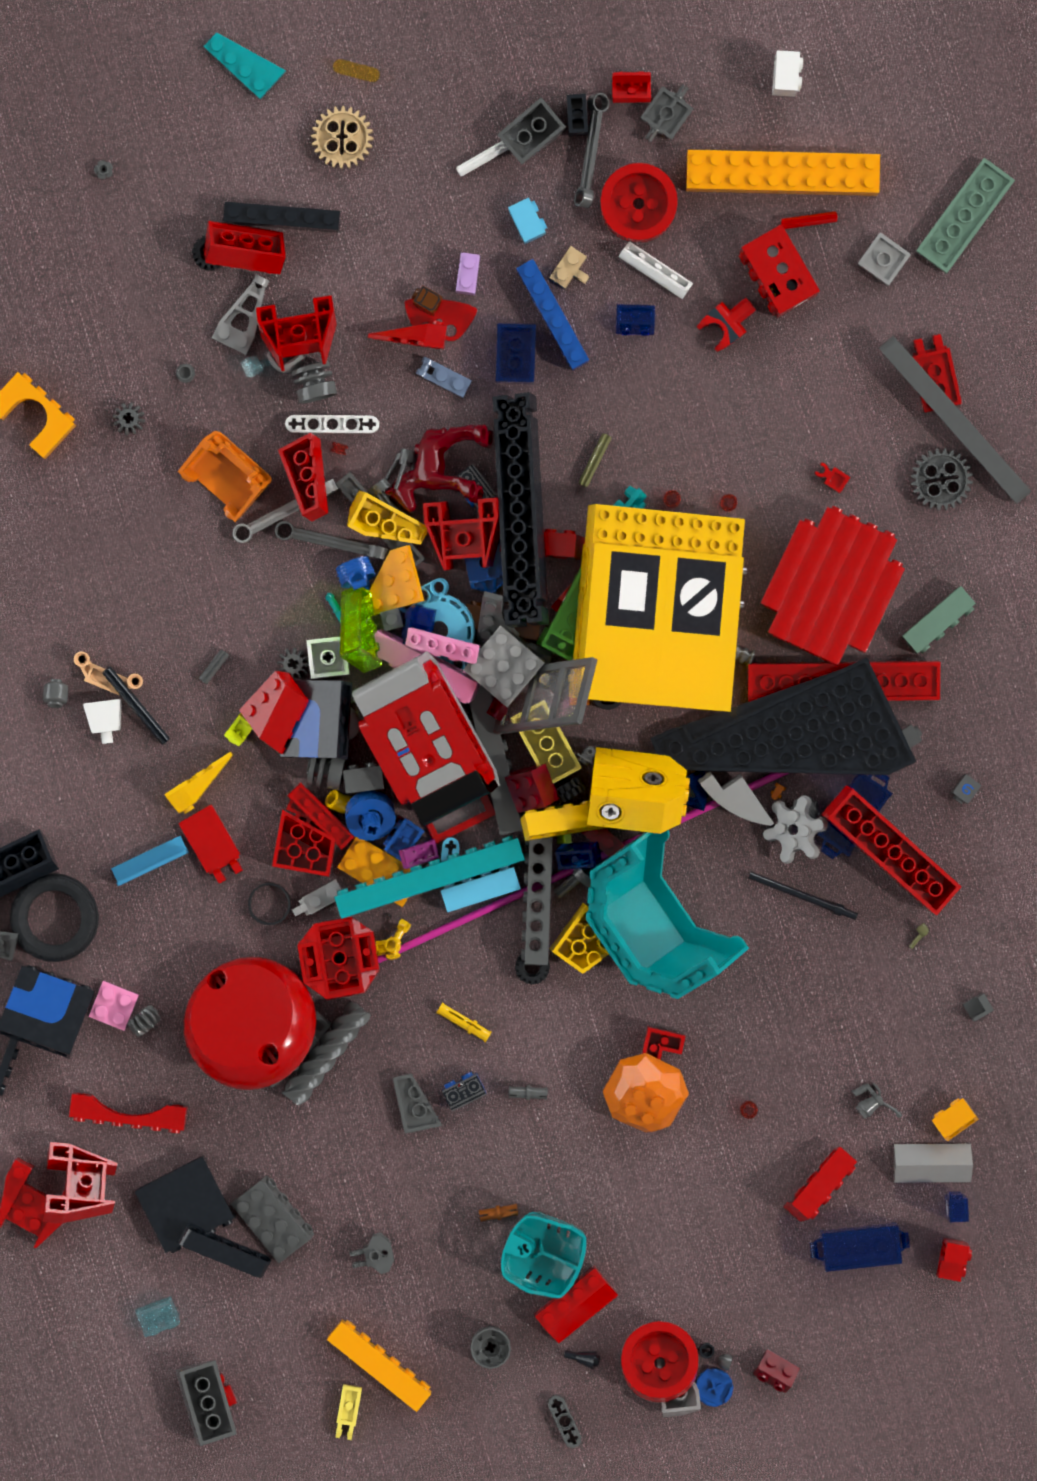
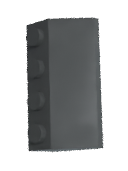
M216 1360L197 1363L175 1370L196 1444L203 1446L236 1435L237 1432Z

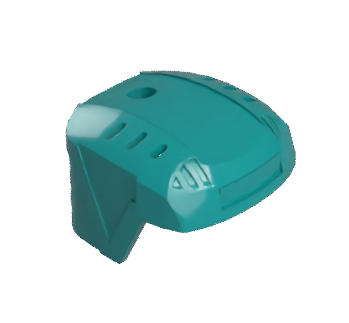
M530 1212L515 1225L508 1237L501 1258L502 1275L508 1282L529 1294L562 1298L573 1286L581 1270L586 1254V1235L573 1224L543 1214L542 1212ZM558 1227H561L560 1233L557 1232ZM524 1244L527 1245L526 1248H527L529 1251H527V1250L524 1249V1247H523ZM529 1271H532L531 1276L529 1277V1279H527V1274L529 1273ZM541 1275L542 1278L536 1283L537 1278ZM551 1279L550 1284L547 1286V1281Z

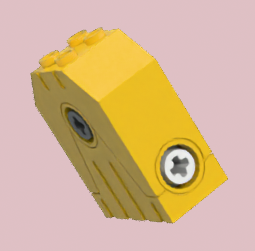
M596 747L587 825L661 834L681 824L682 816H686V803L688 802L690 778H686L687 770L666 755Z

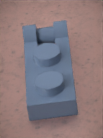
M424 356L421 361L423 363L415 374L464 398L472 380ZM429 367L434 368L432 375L427 373Z

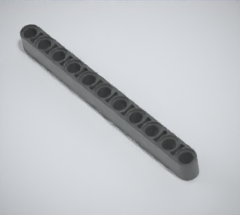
M894 336L879 347V350L1016 504L1032 492Z

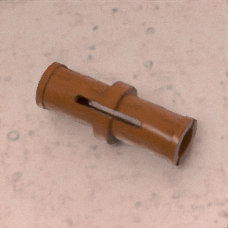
M517 1203L502 1207L496 1205V1208L480 1209L479 1215L488 1214L487 1216H481L480 1221L502 1220L504 1217L519 1216L518 1210L510 1211L517 1209Z

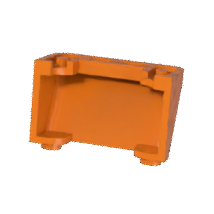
M213 431L206 436L177 471L187 482H196L198 480L226 504L224 507L225 516L234 522L240 519L272 481L271 476L219 431Z

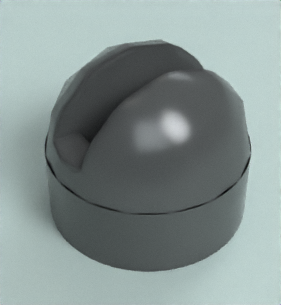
M722 1354L718 1358V1365L722 1369L729 1370L733 1356Z

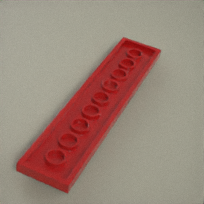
M940 661L870 662L888 701L940 700ZM829 662L748 664V702L843 669L856 662H840L838 666Z

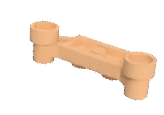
M86 652L75 654L74 662L81 668L85 676L84 681L120 695L103 675L105 668L93 664ZM81 656H85L86 661L84 663L80 662ZM117 674L129 689H138L143 685V678L139 674H131L129 677ZM134 678L139 679V683L137 685L133 684Z

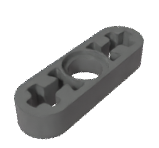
M559 1394L552 1395L548 1400L551 1414L565 1444L570 1448H576L581 1443L579 1429L563 1396ZM553 1400L562 1401L560 1408L562 1411L566 1409V1412L559 1413L556 1406L552 1407ZM562 1416L570 1418L568 1426H562L559 1423V1419ZM574 1426L575 1429H571L573 1436H578L576 1443L568 1441L570 1438L568 1431L566 1433L563 1431L569 1430Z

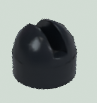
M702 1343L698 1348V1353L702 1358H711L714 1355V1347L710 1343ZM709 1348L710 1350L709 1352H702V1349Z

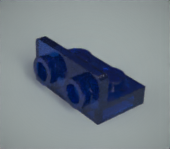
M617 304L616 334L624 336L654 335L655 305Z
M415 604L406 610V627L402 631L403 644L406 643L407 632L410 627L433 633L437 609Z

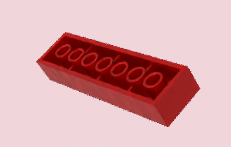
M846 785L821 814L934 915L937 916L962 887L853 788Z

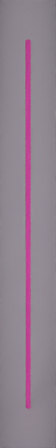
M771 773L747 785L752 791L789 773ZM713 800L687 812L685 817L682 816L681 823L720 806V804ZM641 833V834H639V835H637V836H635V837H633V838H631V839H628V840H626V841H624V842H622V843L626 846L627 844H629L630 842H632L633 840H635L637 837H639V836L642 835L643 833ZM600 852L583 860L585 861L584 864L590 862L584 866H591L608 858V856L604 852ZM572 865L551 875V884L573 874V870L576 867ZM540 883L532 885L533 892L543 888ZM528 886L402 944L398 953L401 954L523 897L524 891L528 892ZM385 955L378 956L379 963L388 960L385 958Z

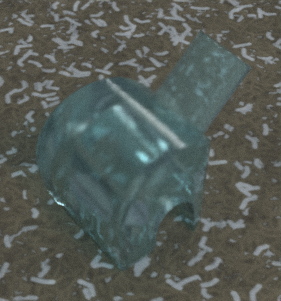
M252 356L244 359L241 365L246 376L249 378L264 371L263 368L270 366L271 363L268 358L259 361L257 356Z

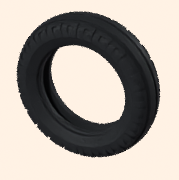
M48 874L23 886L17 893L10 912L11 929L13 933H18V944L31 956L48 962L66 961L82 953L92 942L99 921L97 904L88 888L77 879L63 874ZM44 892H64L71 896L79 906L81 912L79 930L70 941L64 944L51 945L44 943L35 937L29 927V908L35 898Z

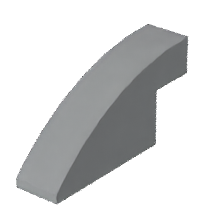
M711 772L697 780L705 791L729 812L751 822L770 826L774 824L740 774L722 786L719 785Z

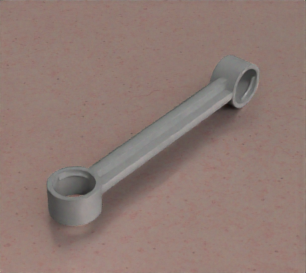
M333 479L325 482L326 496L338 490ZM295 499L247 525H236L233 529L234 539L240 543L249 542L253 534L300 510L297 500ZM244 526L250 531L248 539L239 540L237 538L236 531L239 527Z

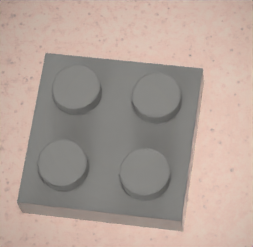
M880 232L857 265L889 286L911 254Z

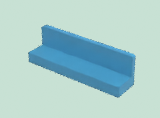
M180 835L111 868L117 880V886H120L189 853Z

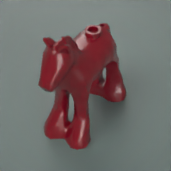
M486 425L450 427L448 431L446 427L442 429H428L424 433L420 444L415 445L414 452L417 455L415 468L402 475L397 490L394 489L397 480L395 479L391 485L392 487L388 488L384 493L390 495L391 499L398 502L408 512H413L416 509L414 490L419 488L457 490L471 502L478 504V499H483L484 492L482 486L476 485L474 480L444 475V453L455 443L464 440L475 441L480 446L490 449L494 443L493 431L487 430Z

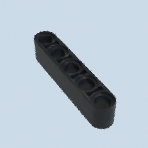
M191 1224L186 1225L178 1241L182 1247L258 1278H263L271 1262V1259L265 1254Z

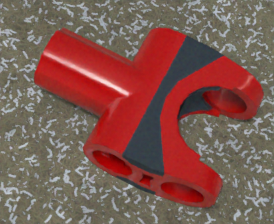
M746 297L730 310L722 302L711 310L696 327L699 330L709 325H716L721 328L723 338L714 348L716 352H719L733 344L747 332L741 323L752 315L756 309Z

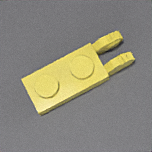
M343 1384L337 1417L336 1438H340L342 1424L350 1425L347 1432V1440H352L362 1387Z

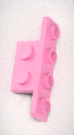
M412 627L408 628L405 643L407 647L428 651L433 656H445L452 661L460 660L471 664L477 663L479 645Z

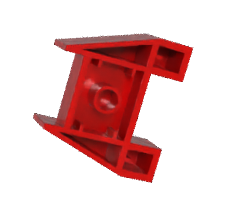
M332 295L313 298L315 313L278 319L275 305L256 308L261 338L281 371H285L283 358L315 352L321 353L322 362L326 364L337 326Z
M498 497L478 499L479 518L450 520L448 501L423 503L424 523L443 570L454 569L453 559L482 557L483 568L493 566L500 537Z
M50 1142L47 1169L66 1171L65 1196L46 1194L43 1222L67 1223L112 1213L115 1201L104 1200L106 1175H115L117 1163L72 1144Z
M18 1157L6 1175L0 1207V1228L7 1219L39 1237L34 1245V1248H37L63 1223L43 1222L46 1194L26 1184L35 1166Z

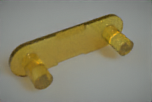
M338 59L333 64V69L338 74L369 82H376L380 78L379 70L374 67L343 59Z

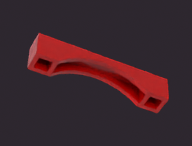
M74 1092L71 1095L69 1117H74L73 1120L78 1122H85V1119H90L95 1124H104V1121L112 1122L111 1125L113 1126L131 1124V1128L136 1129L148 1126L150 1127L149 1130L161 1131V1128L169 1129L170 1133H180V1130H185L188 1106L168 1104L151 1113L141 1115L125 1114L108 1108L92 1094Z

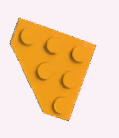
M410 545L390 550L366 596L370 616H376L380 612L403 608L424 601Z

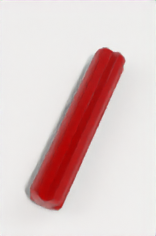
M833 211L781 219V224L784 229L837 222L838 216L837 212Z

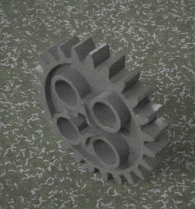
M937 448L934 455L931 451H928V458L922 455L923 462L917 460L916 464L919 467L912 468L916 472L915 475L910 476V478L915 479V482L910 484L911 486H916L913 493L920 494L917 500L924 499L922 505H925L927 502L930 503L929 509L936 505L937 511L940 510L941 506L946 511L949 504L952 508H955V501L961 504L960 497L966 499L967 495L964 492L971 491L967 487V485L973 483V481L968 480V477L973 475L972 473H967L970 466H964L966 459L959 460L961 454H958L956 457L953 456L954 450L947 454L946 448L943 449L942 453ZM947 463H950L954 466V472L952 474H949L945 471V465ZM929 466L935 469L933 477L926 474V468ZM940 474L943 478L958 476V479L944 481L943 485H941V482L925 483V480L939 478ZM950 482H953L957 485V491L955 493H952L948 490V484ZM931 485H934L938 488V494L936 496H933L929 493V487Z

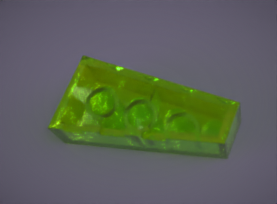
M351 587L341 592L340 657L363 673L382 666V660L378 659L377 651H380L379 643L375 642L374 635L377 632V627L372 620V616H375L372 594L364 587L356 590Z

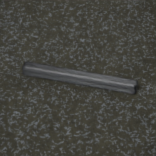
M112 667L106 668L103 671V675L159 743L163 745L168 742L169 736Z

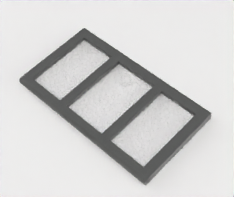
M590 657L544 664L510 704L502 720L496 719L493 730L494 734L499 735L581 724L597 659Z

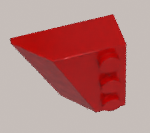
M275 671L239 711L262 741L280 754H283L284 746L293 734L292 729L296 721L300 720L309 700L288 672Z
M282 810L272 867L330 877L336 839Z

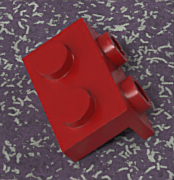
M644 71L612 73L613 103L651 102V73Z

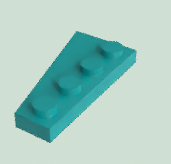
M217 32L204 45V48L260 100L286 73V70Z

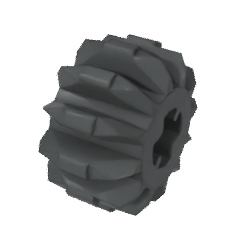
M130 402L127 409L126 404L123 403L122 411L116 408V411L120 414L113 415V418L119 420L113 424L114 426L121 425L118 428L119 432L125 429V435H129L131 429L135 435L137 434L136 427L139 430L143 429L139 422L145 423L146 420L139 417L144 416L145 413H137L141 408L139 405L133 409L134 405ZM128 414H131V417L134 418L133 422L130 421V424L124 420L125 416L128 417Z
M293 648V654L290 653L289 649H286L287 657L283 654L279 655L284 659V662L277 661V664L284 665V667L279 668L278 671L283 672L286 670V672L291 673L293 680L295 674L301 679L300 671L304 674L308 673L307 670L303 669V666L309 667V663H304L303 661L309 658L308 656L301 658L304 653L303 650L299 651L298 655H296L297 648ZM291 659L294 661L298 660L299 665H296L298 666L296 669L289 667L288 664L291 663L289 662Z
M148 1005L129 1020L128 1026L137 1037L144 1035L160 1021L161 1016L158 1014L159 1012L152 1005Z

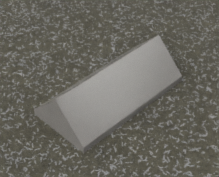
M970 1143L894 1144V1183L971 1182L973 1160Z

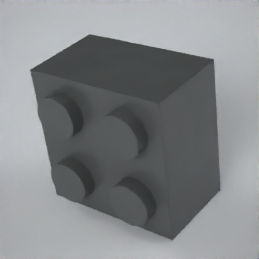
M378 762L367 763L365 768H359V765L347 766V770H343L346 793L386 788L384 773Z

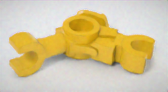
M401 918L393 937L391 936L387 940L376 941L378 956L385 955V958L388 960L399 958L401 956L398 953L401 948L400 939L410 929L411 924Z

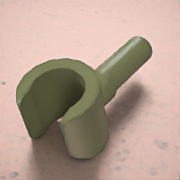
M925 923L916 928L919 934L909 945L910 948L913 949L918 941L928 934L929 929Z

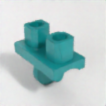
M629 486L624 492L625 496L629 498L626 504L618 500L613 506L644 509L647 504L643 501L647 495L640 488L636 489Z

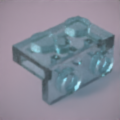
M171 1296L135 1309L136 1316L143 1328L144 1337L154 1336L161 1331L175 1328L180 1324L179 1312Z

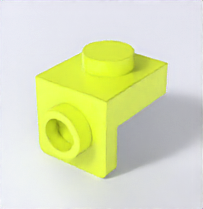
M240 713L224 736L232 744L240 746L253 729Z

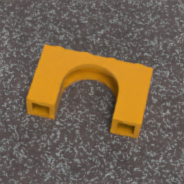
M17 372L0 391V419L4 420L23 401L34 400L41 403L47 413V422L44 429L29 445L46 459L77 425L73 423L75 419L68 412L64 414L59 410L61 406L54 399L49 401L45 397L47 393L39 385L35 388L31 384L33 380L26 373L21 375Z

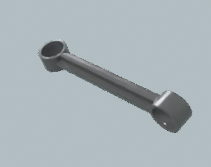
M604 93L592 94L587 101V106L591 111L581 184L574 197L575 205L589 208L594 200V192L591 190L601 120L603 112L609 108L610 104L608 96ZM597 96L602 100L600 110L595 106V98Z
M281 521L275 527L276 536L283 541L296 539L382 560L386 559L389 550L380 546L296 528L287 521ZM282 524H287L292 528L290 536L282 538L278 533V528Z

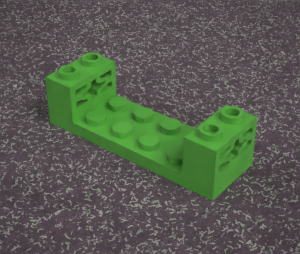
M581 567L549 628H544L536 643L567 661L573 660Z

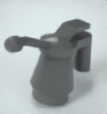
M868 1083L852 1090L855 1096H859L867 1091L872 1095L859 1102L855 1107L863 1119L870 1117L882 1105L894 1111L898 1118L902 1117L901 1112H898L896 1108L883 1101L881 1090L875 1083H873V1086L879 1092V1096Z

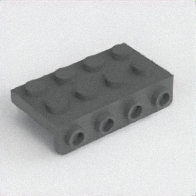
M268 1176L263 1177L258 1183L231 1203L233 1208L278 1263H281L314 1236L310 1224L305 1223L301 1218L300 1212L293 1208L289 1203L288 1197L280 1192L276 1182Z

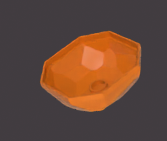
M647 1053L621 1059L603 1089V1095L611 1116L643 1132H653L671 1126L689 1095L681 1070Z

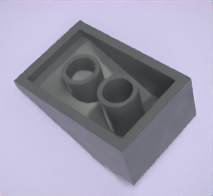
M541 97L497 135L517 160L524 164L565 132L567 127Z

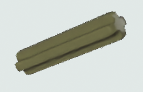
M605 433L601 435L579 480L580 485L588 487L611 441V436Z

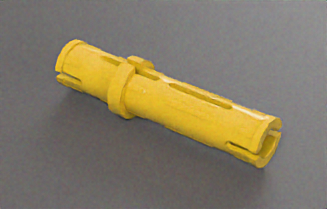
M443 1002L436 1012L468 1031L469 1035L473 1034L484 1042L487 1041L492 1033L477 1024L476 1020H470Z

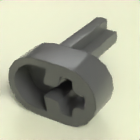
M386 478L368 489L370 495L398 510L391 498L384 493L385 489L391 486Z
M585 866L576 867L573 870L574 874L554 890V893L559 898H562L580 882L589 888L591 886V870Z

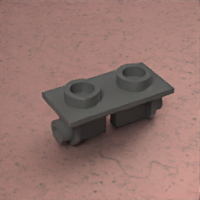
M587 746L581 755L577 753L578 761L585 766L589 764L593 766L594 763L591 760L595 756V748Z

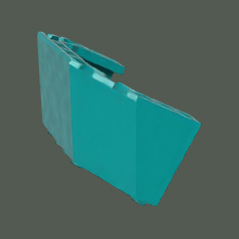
M669 830L661 834L644 832L590 871L591 886L588 889L587 903H589V908L586 912V921L629 984L636 986L639 984L645 986L648 990L660 994L663 992L669 994L672 998L679 999L719 975L745 953L749 947L739 936L728 937L696 927L662 877L665 842L670 837Z

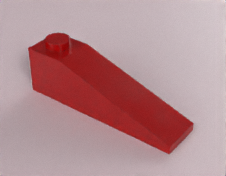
M432 321V324L427 323L368 334V339L444 350L447 326H444V322Z

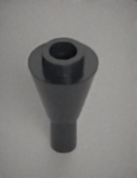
M565 1350L564 1358L576 1360V1362L592 1370L599 1365L600 1356L597 1355V1351L572 1352Z

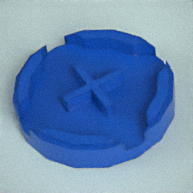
M709 1368L701 1372L697 1377L695 1384L699 1389L701 1402L712 1407L728 1402L733 1392L732 1379L728 1373L719 1368Z

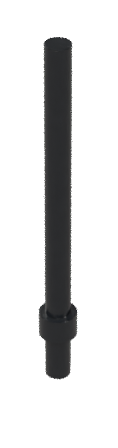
M754 872L749 874L748 879L833 911L835 915H843L853 920L857 918L858 913L844 908V905L839 903L833 904Z

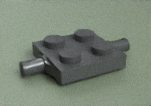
M682 84L677 93L670 92L662 86L644 111L640 119L651 128L645 139H649V142H652L657 133L672 140L694 108L683 99V96L689 90L687 86L685 88V85Z

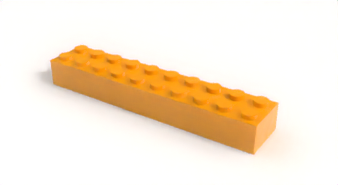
M687 150L686 191L861 196H878L880 154Z

